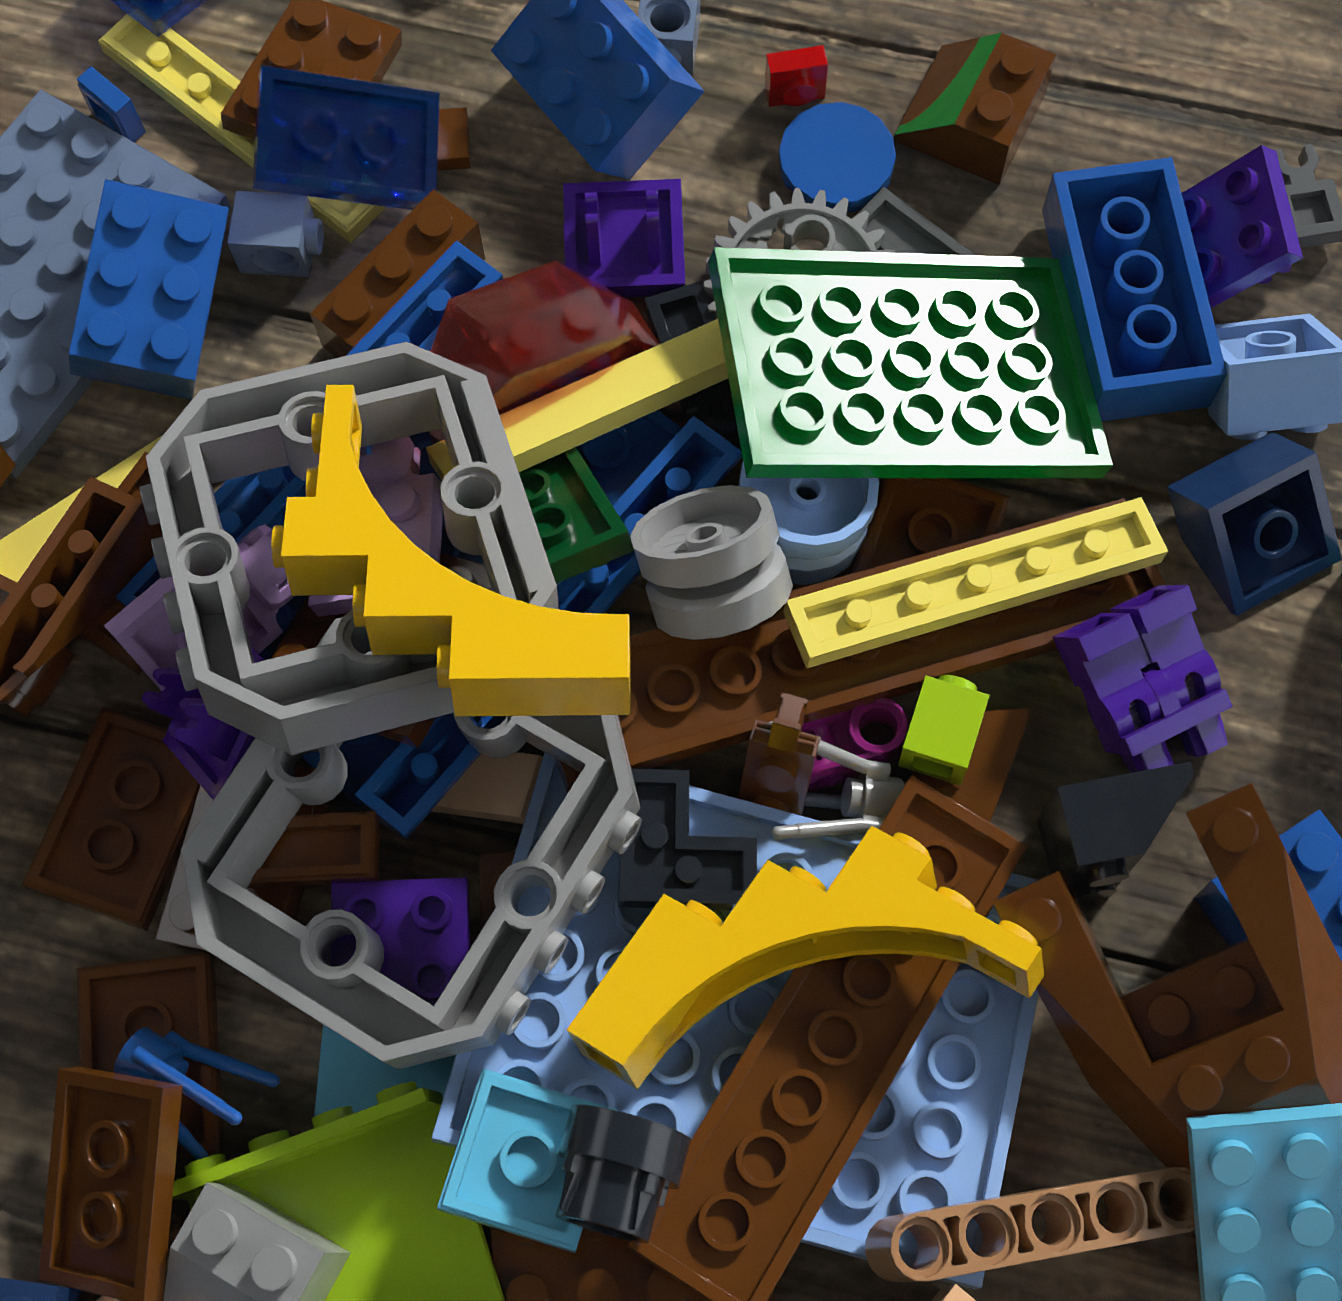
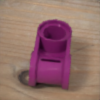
M883 697L875 700V703L866 706L860 705L846 712L805 723L802 726L801 732L820 736V740L866 760L890 763V766H892L900 759L907 736L908 723L907 716L902 707L893 700ZM879 722L890 727L895 737L885 745H873L863 739L860 731L870 723ZM818 755L820 761L815 760L808 792L835 786L844 782L848 777H857L861 773Z

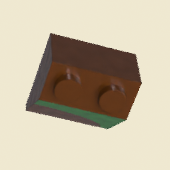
M1002 32L942 45L894 135V141L1000 185L1046 95L1056 54Z

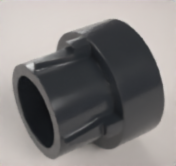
M572 1105L558 1151V1155L564 1159L561 1171L566 1172L556 1217L574 1226L606 1236L636 1243H649L658 1207H664L668 1189L679 1188L691 1139L673 1128L639 1116L591 1105Z

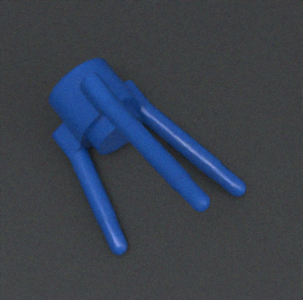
M149 1027L139 1029L130 1037L118 1054L114 1064V1072L118 1074L183 1085L182 1093L232 1125L241 1123V1113L185 1076L189 1064L183 1057L269 1087H277L280 1083L279 1076L274 1073L193 1044L174 1031H170L165 1037H162ZM179 1121L178 1143L195 1160L208 1157L207 1151Z

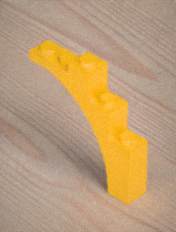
M326 385L324 413H313L311 422L314 454H320L318 468L307 469L306 497H287L284 525H274L272 530L271 550L273 565L275 568L285 569L292 596L353 595L355 627H366L372 655L437 654L438 688L451 689L455 716L630 715L629 614L580 613L533 605L505 597L474 584L440 565L413 544L389 519L371 494L359 470L362 424L354 385Z
M871 826L827 891L824 884L810 872L797 866H793L787 871L767 860L724 922L712 910L697 901L689 900L685 906L668 895L663 894L566 1030L582 1055L638 1090L668 1049L695 1023L740 992L785 971L823 960L854 955L905 954L929 956L968 964L1030 999L1044 977L1042 949L1037 946L1036 939L1021 926L1007 920H1001L999 924H996L976 913L975 907L968 899L950 888L940 887L936 891L937 884L932 858L927 849L917 840L899 832H896L892 837Z

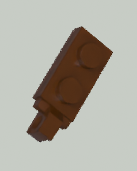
M782 692L778 711L773 722L768 723L755 720L749 739L738 799L800 816L803 815L821 738L820 736L801 732L808 699Z

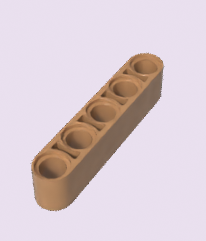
M1186 1167L1139 1171L888 1216L878 1220L869 1230L865 1241V1255L871 1269L879 1277L889 1282H922L1187 1233L1195 1230L1191 1172ZM1161 1187L1167 1191L1170 1199L1168 1215L1162 1211L1160 1206L1159 1194ZM1099 1197L1105 1201L1109 1212V1219L1105 1228L1099 1223L1096 1215V1205ZM1036 1207L1043 1213L1046 1220V1232L1041 1241L1037 1238L1032 1228V1215ZM972 1218L979 1224L982 1231L983 1242L976 1254L971 1250L966 1240V1228ZM905 1230H908L914 1236L917 1243V1257L910 1267L902 1260L899 1253V1240Z

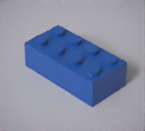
M1173 158L1053 173L1042 214L1052 258H1059L1101 422L1210 407L1227 376V371Z

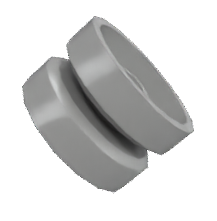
M732 485L702 488L676 496L654 507L636 523L630 538L642 577L648 580L645 588L659 629L673 637L693 640L724 637L750 629L772 617L788 601L793 584L781 547L777 545L780 534L773 507L766 494L752 487Z

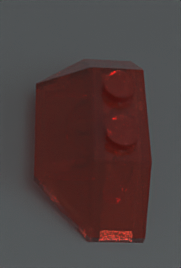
M555 260L448 299L430 352L486 375L499 415L660 344L633 302Z

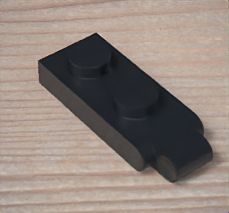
M702 281L644 298L645 311L658 345L716 320L714 312H709L708 310L710 302ZM729 378L679 400L686 422L695 416L722 437L738 432Z

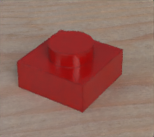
M824 45L766 54L765 92L769 107L785 104L801 106L813 100L825 98L828 61Z

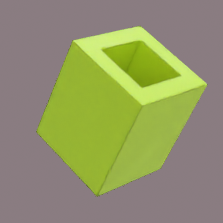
M926 675L898 766L961 786L968 769L990 695L977 691L974 683L958 676L941 675L937 679Z

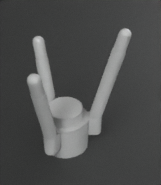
M820 740L817 755L861 774H859L858 778L848 777L846 779L842 795L808 792L805 806L841 809L844 817H851L852 819L776 826L772 829L771 835L775 839H798L867 833L871 826L879 829L904 788L903 780L898 777L889 776L891 770L890 763L866 760Z

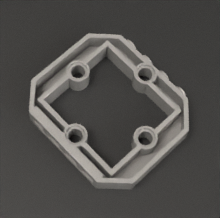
M408 342L200 390L146 455L151 484L140 486V493L149 524H161L163 537L151 539L161 579L173 578L175 591L163 594L173 634L185 632L188 648L175 651L186 692L199 689L208 715L290 755L454 712L451 689L438 688L437 654L366 655L367 652L371 651L366 627H355L353 609L340 620L336 629L335 643L254 663L242 609L246 606L250 597V583L238 545L234 538L222 529L212 483L287 465L290 466L292 472L297 477L306 481L307 469L318 468L320 454H314L312 447L311 422L313 413H324L326 385H354L362 424L361 447L441 428L453 465V469L444 476L440 486L446 532L450 542L461 552L481 555L493 592L533 605L559 609L557 585L486 375Z
M342 618L334 620L317 647L336 642V629ZM367 652L366 655H372V652ZM454 713L458 727L471 746L480 754L492 758L507 757L517 752L528 742L579 771L580 775L527 859L510 865L499 876L494 889L496 908L434 1006L379 973L384 962V946L379 935L356 915L344 910H327L316 915L304 926L246 890L252 880L251 878L257 869H260L301 805H321L334 799L343 789L348 771V764L343 753L339 750L343 742L290 755L258 738L254 739L181 848L197 944L397 1070L494 1045L501 1033L509 1036L519 1026L531 1002V999L525 996L539 971L548 974L558 963L568 943V937L564 936L563 932L576 911L585 914L593 906L605 883V877L600 875L602 869L614 851L623 854L627 850L640 828L642 818L636 815L640 810V804L618 715L506 716V719L499 726L484 729L478 727L480 716H455ZM319 752L320 761L317 768L305 777L295 778L294 768L297 761L307 753ZM533 886L549 888L551 890V899L548 907L542 913L527 917L519 914L518 902L521 895L527 889ZM353 934L356 938V951L353 957L341 966L332 967L329 961V951L332 944L344 935Z

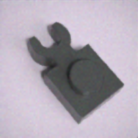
M1312 144L1304 145L1298 157L1300 167H1292L1287 164L1282 149H1276L1300 248L1342 242V206L1333 178L1315 179L1314 172L1318 166L1319 157Z

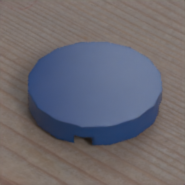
M843 102L818 104L798 114L784 131L778 158L781 180L788 190L789 186L793 192L795 188H800L805 203L813 204L819 190H825L826 207L833 209L845 197L849 199L847 213L856 212L864 208L869 203V200L873 199L883 187L888 188L895 166L896 152L893 136L883 121L865 108Z

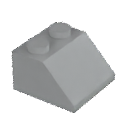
M206 1182L170 1247L163 1301H325L350 1252L238 1185Z

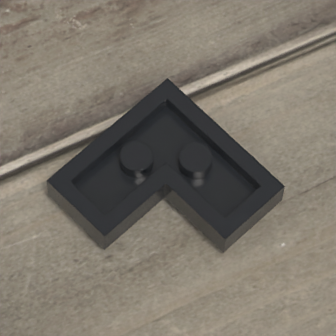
M631 769L640 804V810L636 815L642 818V822L630 846L623 854H619L618 907L654 908L663 894H666L685 906L689 900H694L710 910H733L757 875V838L689 836V770Z

